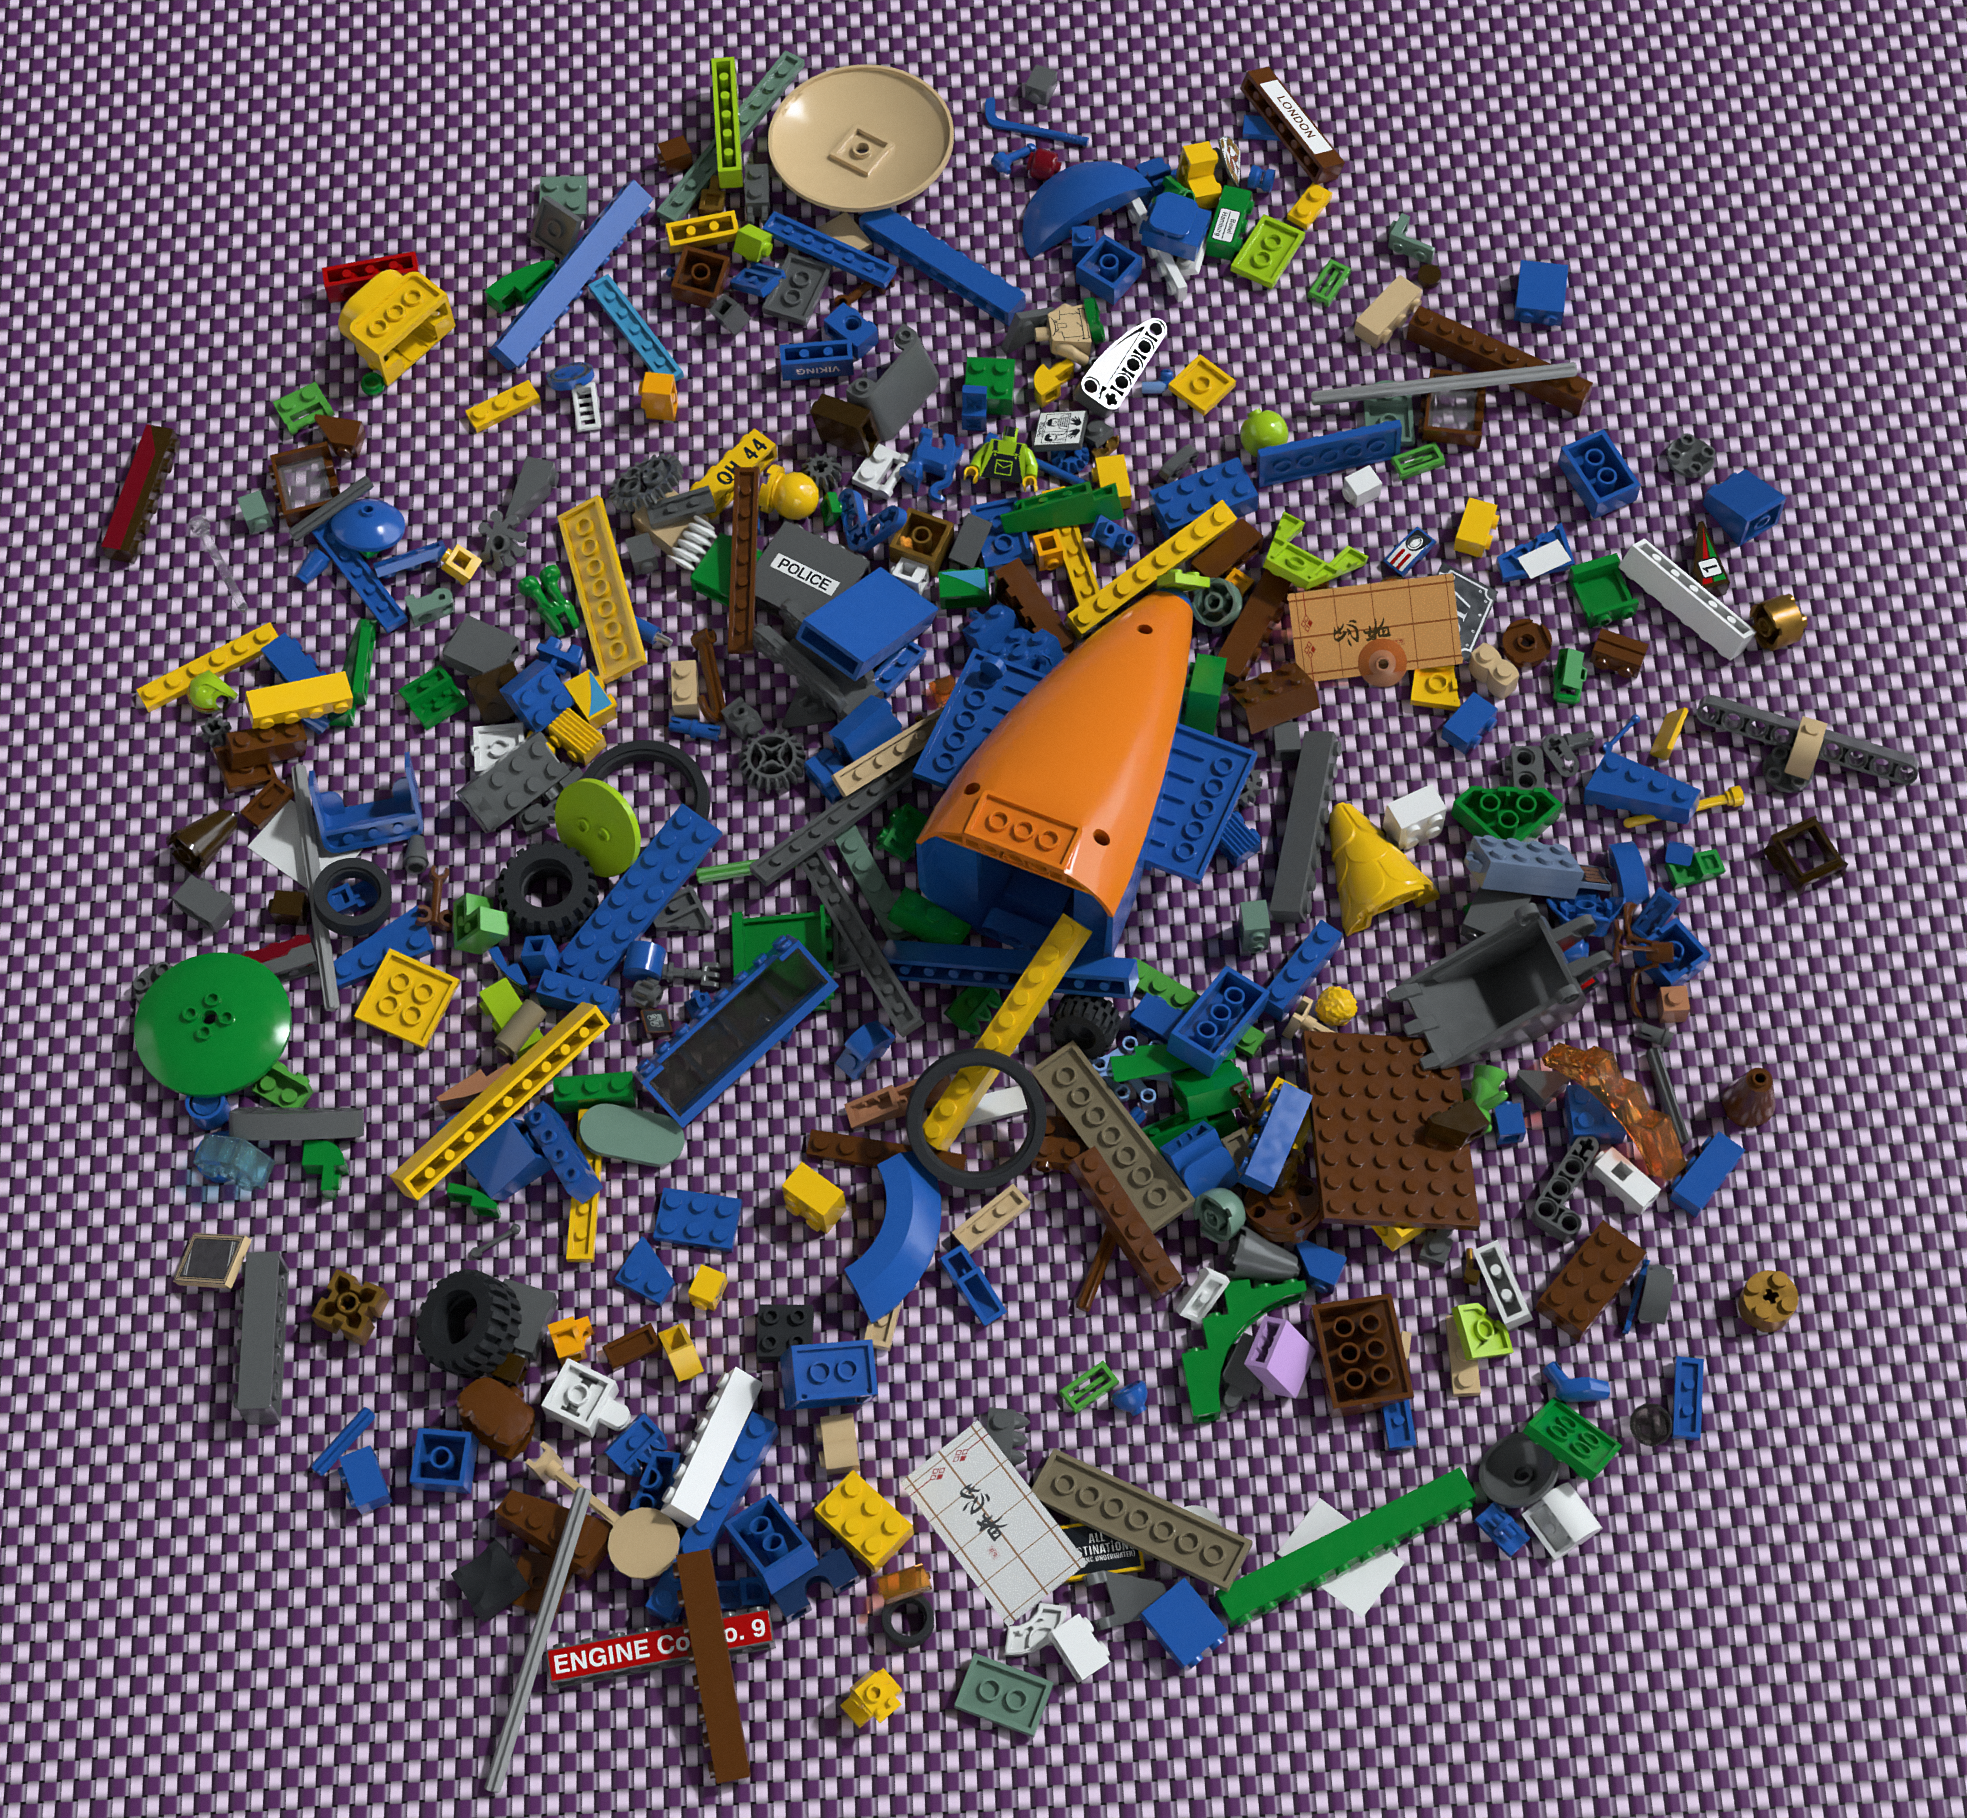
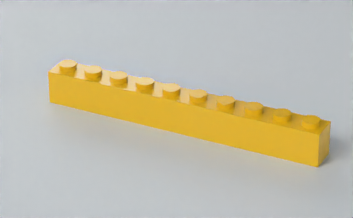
M1063 913L974 1048L989 1049L1010 1057L1092 934V931ZM986 1066L961 1068L922 1125L926 1142L938 1150L948 1151L1000 1070Z
M581 1002L392 1173L390 1178L404 1196L417 1201L423 1197L607 1029L610 1024L598 1007Z

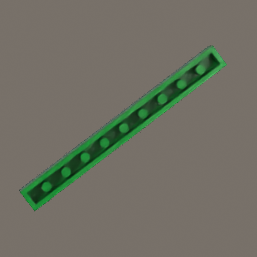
M1459 1467L1234 1581L1228 1593L1221 1589L1215 1591L1214 1598L1229 1626L1232 1627L1237 1624L1238 1627H1242L1253 1620L1252 1616L1260 1612L1265 1615L1278 1607L1277 1603L1285 1599L1291 1602L1303 1594L1301 1591L1309 1587L1317 1589L1327 1582L1326 1578L1334 1574L1340 1577L1348 1573L1352 1569V1565L1358 1562L1365 1564L1376 1557L1375 1553L1383 1549L1389 1552L1400 1545L1399 1541L1407 1537L1414 1539L1425 1532L1424 1528L1432 1524L1434 1527H1438L1449 1520L1448 1516L1456 1512L1461 1515L1473 1508L1472 1504L1477 1495Z

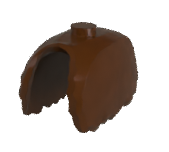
M489 1377L475 1380L456 1397V1407L459 1409L460 1421L464 1431L472 1432L482 1445L487 1446L490 1450L497 1449L499 1457H506L510 1460L525 1452L527 1446L532 1442V1436L535 1434L536 1412L523 1399V1392L512 1385L509 1388L505 1384Z

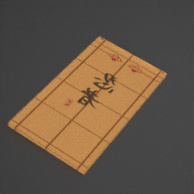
M1453 573L1289 593L1287 600L1289 601L1296 664L1314 682L1373 675L1374 673L1369 668V659L1378 650H1387L1394 655L1396 666L1393 672L1463 664ZM1385 659L1380 660L1378 663L1379 667L1386 668L1388 661Z

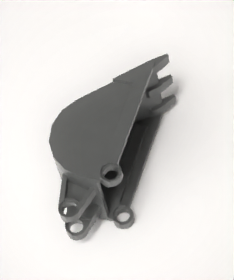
M1535 903L1525 904L1514 912L1515 917L1401 982L1399 986L1387 991L1391 1003L1408 1001L1416 1019L1402 1026L1407 1037L1424 1034L1432 1053L1418 1060L1423 1071L1439 1068L1443 1070L1483 1059L1481 1054L1537 1039L1556 1030L1579 1013L1587 1001L1580 986L1614 962L1608 948L1587 958L1583 956L1571 963H1568L1563 953L1596 930L1597 926L1591 914L1582 915L1555 929H1551L1547 919L1540 914Z

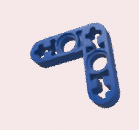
M846 488L839 495L838 501L842 504L841 518L847 543L851 550L858 553L869 551L900 530L907 521L906 511L895 505L887 507L870 520H867L863 499L859 492ZM857 515V523L854 526H852V521L854 517ZM878 524H880V530L878 534L875 535V528Z

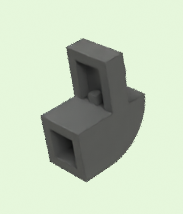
M1649 1264L1643 1281L1637 1319L1665 1325L1674 1284L1673 1269H1668L1663 1265Z

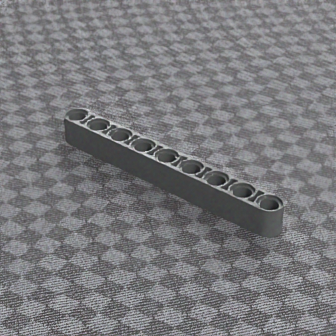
M1706 695L1701 698L1696 714L1698 720L1703 724L1788 750L1792 749L1801 722L1715 695ZM1711 706L1715 709V712L1707 713L1703 707ZM1733 713L1738 715L1740 719L1736 721L1731 720L1727 715ZM1760 721L1764 724V727L1757 728L1752 723ZM1781 728L1786 729L1789 734L1780 735L1777 730ZM1825 730L1818 759L1900 784L1908 785L1916 781L1919 769V762L1916 757L1831 730ZM1832 743L1839 748L1837 750H1830L1826 745ZM1853 751H1859L1864 756L1860 758H1855L1851 755V753ZM1885 759L1888 761V764L1879 765L1876 763V760ZM1909 766L1913 771L1905 773L1900 768Z

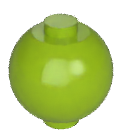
M1260 408L1247 414L1248 419L1242 423L1240 429V439L1244 449L1249 454L1257 457L1258 449L1287 443L1289 436L1288 427L1285 420L1279 414L1271 410L1261 412Z

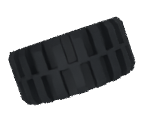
M544 841V845L539 846L536 842L530 844V848L524 850V848L516 852L517 857L515 859L513 857L509 858L506 862L507 869L503 868L499 875L501 880L498 882V897L503 912H507L508 923H511L512 928L517 933L522 932L524 938L527 936L550 935L553 942L557 943L560 942L562 937H567V939L574 937V932L581 929L594 913V910L598 908L599 903L598 885L588 859L584 855H580V851L576 848L571 847L568 849L567 844L562 842L553 845L552 841ZM558 877L572 884L569 895L557 905L537 907L525 900L530 887L541 879Z
M462 1269L459 1272L455 1271L447 1275V1279L442 1278L436 1283V1288L430 1289L427 1293L428 1298L425 1303L422 1302L420 1310H422L421 1315L417 1316L416 1324L419 1326V1330H416V1337L420 1341L418 1345L421 1353L424 1354L425 1359L429 1363L461 1378H478L484 1376L485 1373L489 1374L497 1369L496 1365L503 1364L507 1359L506 1355L513 1351L515 1347L513 1345L514 1341L520 1335L518 1327L519 1324H522V1315L518 1311L521 1310L519 1300L516 1299L515 1292L504 1282L478 1270ZM477 1307V1318L472 1330L463 1340H460L462 1325L466 1317Z

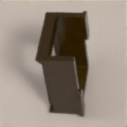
M1816 815L1771 835L1764 849V854L1773 868L1777 871H1783L1798 896L1804 893L1807 885L1833 873L1838 878L1843 877L1848 863L1843 861L1817 821ZM1810 833L1825 856L1827 863L1802 873L1784 844Z

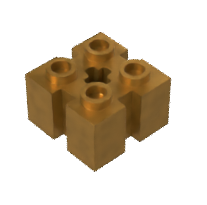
M336 1269L327 1286L330 1296L328 1299L321 1297L312 1314V1318L318 1327L337 1334L338 1330L341 1329L346 1339L366 1346L375 1329L371 1320L374 1316L381 1317L390 1298L384 1288L367 1281L361 1286L355 1276Z

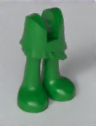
M549 565L540 572L539 581L549 593L553 602H548L535 576H527L520 580L517 584V589L522 595L530 597L538 605L536 612L540 614V618L546 622L551 631L559 638L565 635L559 619L565 617L573 631L580 627V622L571 601H566L558 587V581L561 576L560 569L557 565Z

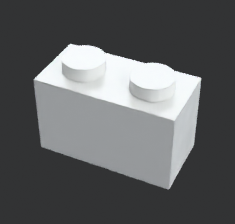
M1077 1614L1047 1635L1077 1683L1110 1662L1108 1659L1110 1655L1108 1649L1102 1641L1097 1642L1092 1634L1094 1632L1092 1624L1086 1617L1082 1618L1080 1614Z

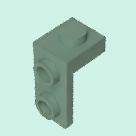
M1401 213L1398 220H1394L1390 226L1388 248L1396 253L1415 258L1419 262L1431 264L1434 259L1435 248L1405 236L1408 231L1410 216Z

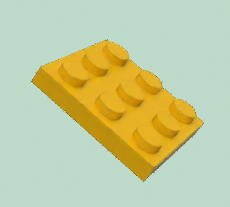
M389 948L354 1017L361 1022L426 1050L460 984V980Z

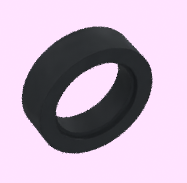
M361 858L337 860L320 872L314 884L315 913L320 922L334 933L343 936H362L378 929L390 914L392 906L390 880L378 865ZM357 878L370 883L375 888L378 900L370 911L358 916H347L338 913L330 906L327 900L330 889L339 881Z

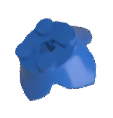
M1579 888L1575 899L1563 898L1561 901L1557 898L1547 899V904L1557 915L1560 925L1582 915L1591 914L1597 928L1589 935L1593 934L1598 937H1604L1608 934L1611 923L1622 912L1626 903L1625 897L1605 898L1604 902H1602L1595 889Z

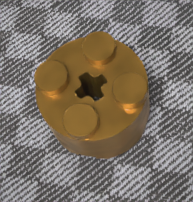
M1791 594L1779 595L1753 605L1750 610V618L1754 617L1755 625L1751 626L1756 631L1754 637L1762 648H1770L1769 651H1774L1800 641L1804 628L1808 625L1805 615L1800 613Z
M1772 1270L1758 1272L1749 1278L1740 1294L1738 1301L1740 1316L1746 1324L1757 1328L1758 1331L1767 1333L1778 1331L1788 1323L1798 1305V1292L1786 1273Z

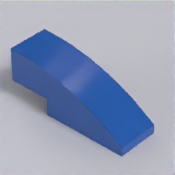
M963 1244L937 1259L957 1291L983 1326L988 1325L1007 1312L979 1266H976Z

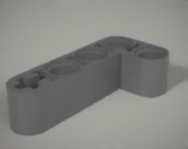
M1579 1136L1575 1140L1536 1201L1531 1215V1220L1536 1227L1564 1243L1574 1241L1582 1226L1580 1216L1565 1207L1595 1159L1599 1144L1593 1136ZM1587 1148L1588 1150L1585 1152L1583 1158L1581 1159L1579 1157L1581 1150ZM1572 1167L1577 1170L1578 1174H1569L1566 1168ZM1559 1188L1565 1195L1558 1196L1553 1193L1552 1189ZM1538 1210H1548L1551 1216L1544 1217ZM1569 1223L1575 1230H1565L1562 1224Z

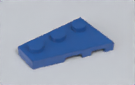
M1562 522L1554 526V529L1545 534L1541 533L1534 540L1526 544H1520L1497 557L1496 564L1502 583L1530 578L1517 558L1557 539L1571 558V561L1541 575L1570 570V567L1575 565Z

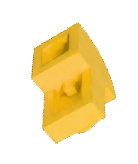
M1067 358L1062 362L1055 363L1050 370L1044 364L1036 370L1034 375V397L1041 408L1061 396V385L1074 378V363Z

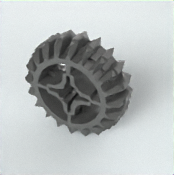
M766 728L764 735L756 731V739L748 737V745H742V753H739L738 756L740 761L738 765L739 770L742 772V778L747 780L750 787L755 785L758 792L765 788L768 795L771 789H775L778 794L782 787L789 791V783L797 785V778H802L804 775L803 769L806 762V753L803 751V745L801 742L797 743L795 735L789 737L787 731L779 734L777 728L774 730V733H770ZM790 754L792 762L789 767H786L784 761L786 756ZM758 755L760 762L759 766L755 769L752 764Z

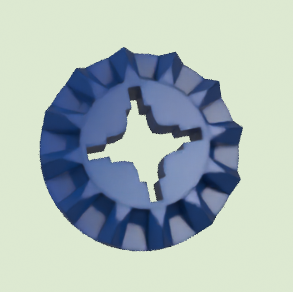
M1084 444L1082 445V450L1051 451V462L1055 467L1064 471L1077 473L1087 466L1089 451ZM1066 452H1074V457L1066 458Z

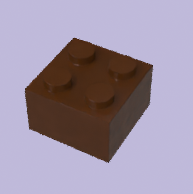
M684 245L671 284L672 299L710 309L723 294L730 273V257Z

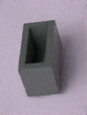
M192 874L172 896L179 910L216 934L236 912L232 904L233 899L229 894L222 890L220 892L214 890L213 885L205 878L201 877L199 880Z

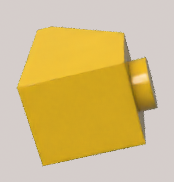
M683 1322L658 1333L679 1382L691 1380L699 1373L704 1372L694 1344Z

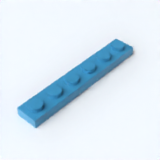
M609 274L588 285L591 294L651 372L673 374L675 382L684 377L681 368Z

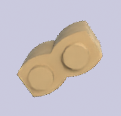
M1482 643L1471 653L1468 666L1470 673L1478 681L1486 683L1488 690L1494 696L1504 700L1516 690L1519 679L1518 670L1507 660L1501 659L1499 652L1493 646Z
M853 1413L820 1417L821 1425H816L817 1441H823L824 1451L819 1452L820 1467L826 1468L827 1475L849 1473L852 1470L855 1472L860 1471Z

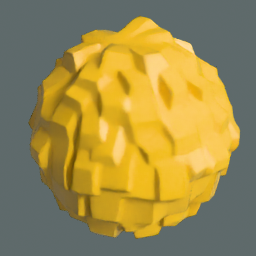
M1331 986L1322 991L1318 996L1315 1011L1317 1012L1318 1019L1331 1027L1345 1026L1355 1016L1357 1002L1349 990L1343 989L1340 986Z

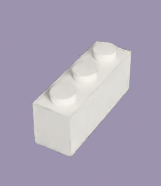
M1498 1240L1472 1250L1507 1329H1513L1533 1320Z

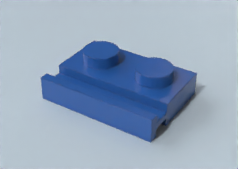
M751 262L749 269L744 268L729 282L734 290L764 298L779 284L778 280L785 279L786 275L783 269Z

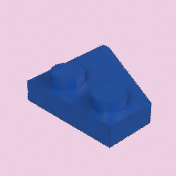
M642 1236L615 1277L616 1283L662 1307L675 1286L673 1278L647 1240Z

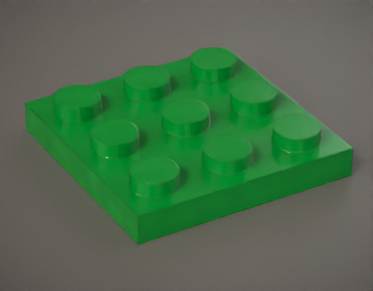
M1555 1396L1523 1430V1433L1534 1444L1544 1447L1551 1452L1556 1460L1566 1463L1574 1469L1578 1476L1588 1479L1590 1482L1599 1475L1622 1447L1620 1443Z

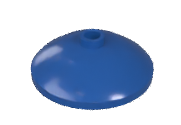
M358 499L332 517L331 530L336 540L347 548L362 552H376L388 549L402 539L405 533V520L401 512L387 502L377 499Z

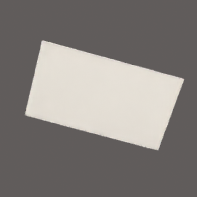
M1558 539L1517 558L1531 579L1571 561V558Z

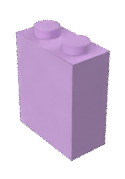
M1264 1316L1244 1365L1273 1394L1296 1399L1316 1350L1288 1320Z

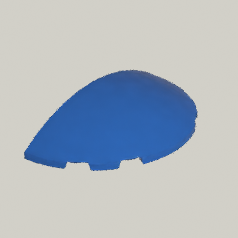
M1109 161L1084 162L1058 172L1036 191L1028 203L1024 214L1022 237L1030 259L1069 238L1072 227L1081 225L1108 208L1114 212L1153 189L1151 184L1136 170L1120 163Z

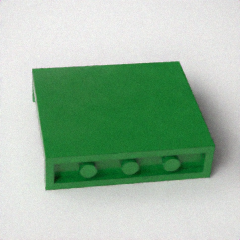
M824 904L820 905V912L744 918L742 912H733L734 977L742 970L747 971L754 965L752 961L763 952L766 954L773 948L772 943L779 936H786L787 934L798 939L830 976H834L833 960L829 961V952H833L832 937H828V929H832V919L829 913L826 914ZM795 951L783 962L777 958L759 974L786 1004L791 1003L818 978V975ZM755 979L734 997L738 1017L759 1016L761 1011L766 1014L768 1012L771 1014H779L781 1012V1007ZM835 990L812 1011L831 1009V1000H835Z

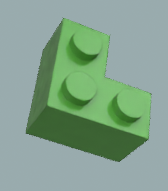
M465 893L453 902L454 949L482 955L508 936L507 912L494 910L492 898Z

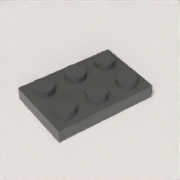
M789 252L781 267L786 278L778 280L779 284L767 296L762 311L764 314L807 327L831 277L833 266Z

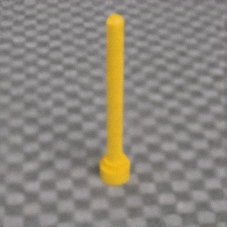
M1739 785L1729 787L1728 791H1724L1722 795L1700 800L1696 811L1727 804V806L1732 805V807L1744 805L1743 791ZM1642 814L1626 818L1623 824L1626 828H1632L1660 821L1661 819H1656L1653 815Z

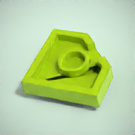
M1180 569L1167 570V574L1157 576V589L1176 587L1183 592L1209 588L1210 577L1199 576V572H1186L1182 574Z
M1479 1303L1457 1305L1451 1308L1466 1361L1501 1357L1514 1353L1507 1327L1499 1320L1494 1321L1485 1313L1486 1309Z

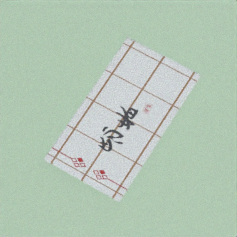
M978 1420L973 1422L971 1426L900 1481V1484L1008 1627L1013 1625L1016 1620L1087 1564V1561Z

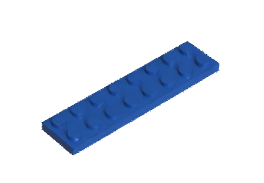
M682 803L560 953L557 960L558 967L572 977L603 985L626 956L628 944L638 941L723 836L722 831Z

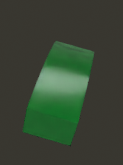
M553 260L537 262L522 267L499 279L484 291L488 305L499 314L505 312L517 300L525 305L556 268L555 262Z

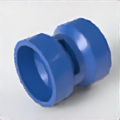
M1252 165L1247 188H1261L1264 192L1270 193L1276 170L1269 168L1263 170L1260 166Z

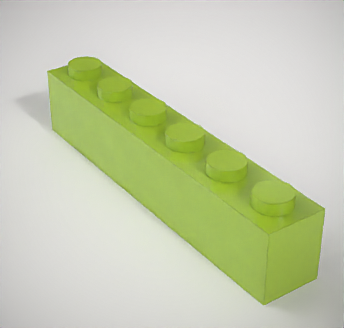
M734 57L711 58L720 189L744 187Z

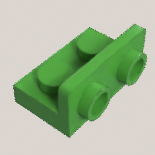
M279 1061L251 1088L253 1094L276 1107H303L313 1094L309 1084L310 1080L306 1076L298 1072L296 1074L289 1072L288 1067Z

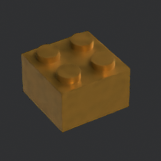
M908 507L906 511L907 521L895 533L889 545L890 561L898 564L901 557L928 565L929 575L936 577L955 538L954 523Z

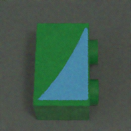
M974 567L969 570L948 569L938 572L941 610L990 606L987 568Z

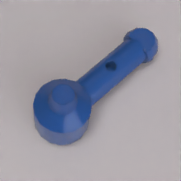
M1029 143L1027 146L1007 155L1005 152H999L993 156L991 164L997 172H1004L1008 175L1011 173V163L1030 155L1031 152H1035L1036 146Z

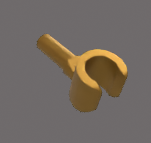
M1467 1248V1264L1463 1281L1466 1284L1477 1286L1481 1271L1473 1269V1249Z

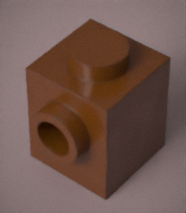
M684 135L657 144L659 154H656V159L659 167H664L667 175L693 166L692 152Z

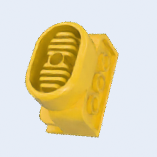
M392 269L378 273L346 302L338 319V328L341 334L355 344L357 353L366 360L370 369L381 372L387 386L392 384L456 326L447 293L419 272H409L403 276L398 271Z

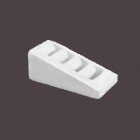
M590 382L584 386H581V384L575 385L576 388L572 389L577 432L602 429L595 382ZM580 395H592V397L579 399ZM593 402V406L580 407V404ZM594 411V414L581 416V412ZM595 419L594 424L582 425V421Z

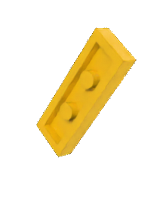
M527 380L465 410V413L476 433H479L541 401L533 385Z

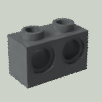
M1511 746L1510 754L1505 756V771L1510 772V778L1506 780V787H1518V789L1523 790L1545 788L1542 746ZM1519 761H1525L1528 765H1522ZM1525 783L1528 784L1530 787L1524 788L1520 784Z

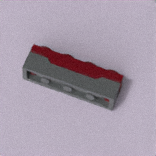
M309 934L295 935L290 940L281 943H270L265 948L255 951L249 950L240 954L266 966L281 983L319 972L317 955Z

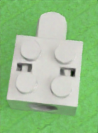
M567 1358L541 1404L545 1415L592 1438L600 1424L615 1431H622L627 1428L631 1421L628 1407L614 1400L619 1392L616 1381Z

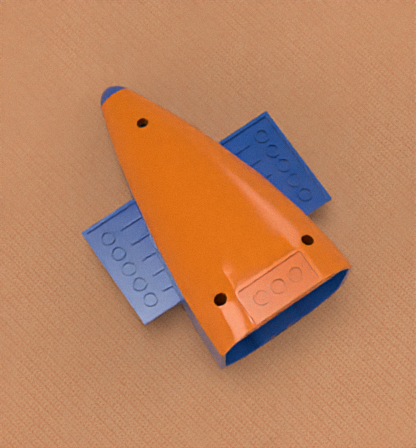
M1162 587L1151 592L1093 633L1048 674L1000 658L1007 667L1005 674L998 680L989 678L981 671L980 664L985 656L992 654L973 648L912 772L914 778L946 789L916 840L919 888L931 902L972 926L971 930L1019 950L1038 951L1064 913L1092 931V934L1078 953L1079 955L1113 957L1135 901L1144 869L1152 871L1154 867L1196 884H1201L1254 766L1258 752L1179 723L1193 623L1192 603L1182 590L1176 587Z

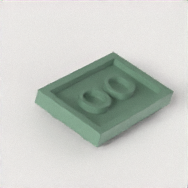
M974 1653L954 1708L1034 1738L1054 1682Z

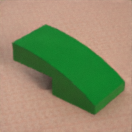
M1717 849L1694 853L1690 866L1667 863L1664 866L1673 889L1700 883L1726 872Z
M448 1183L446 1193L450 1202L471 1204L474 1215L494 1218L501 1217L498 1204L488 1196L463 1185Z

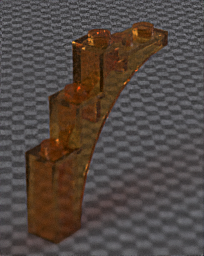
M1558 1042L1541 1057L1544 1066L1559 1071L1576 1081L1607 1107L1634 1141L1651 1175L1670 1181L1687 1165L1670 1115L1650 1109L1642 1084L1621 1076L1612 1051L1596 1046L1585 1051Z

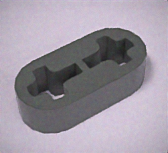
M1190 444L1184 446L1161 467L1158 475L1168 484L1175 481L1195 463L1199 457V452Z
M1555 733L1546 734L1540 742L1543 753L1559 775L1564 777L1574 776L1579 770L1577 757L1561 735ZM1549 739L1558 740L1556 744L1559 750L1558 754L1554 749L1547 748L1550 745ZM1563 756L1566 761H1572L1570 771L1561 769L1564 763L1560 757Z

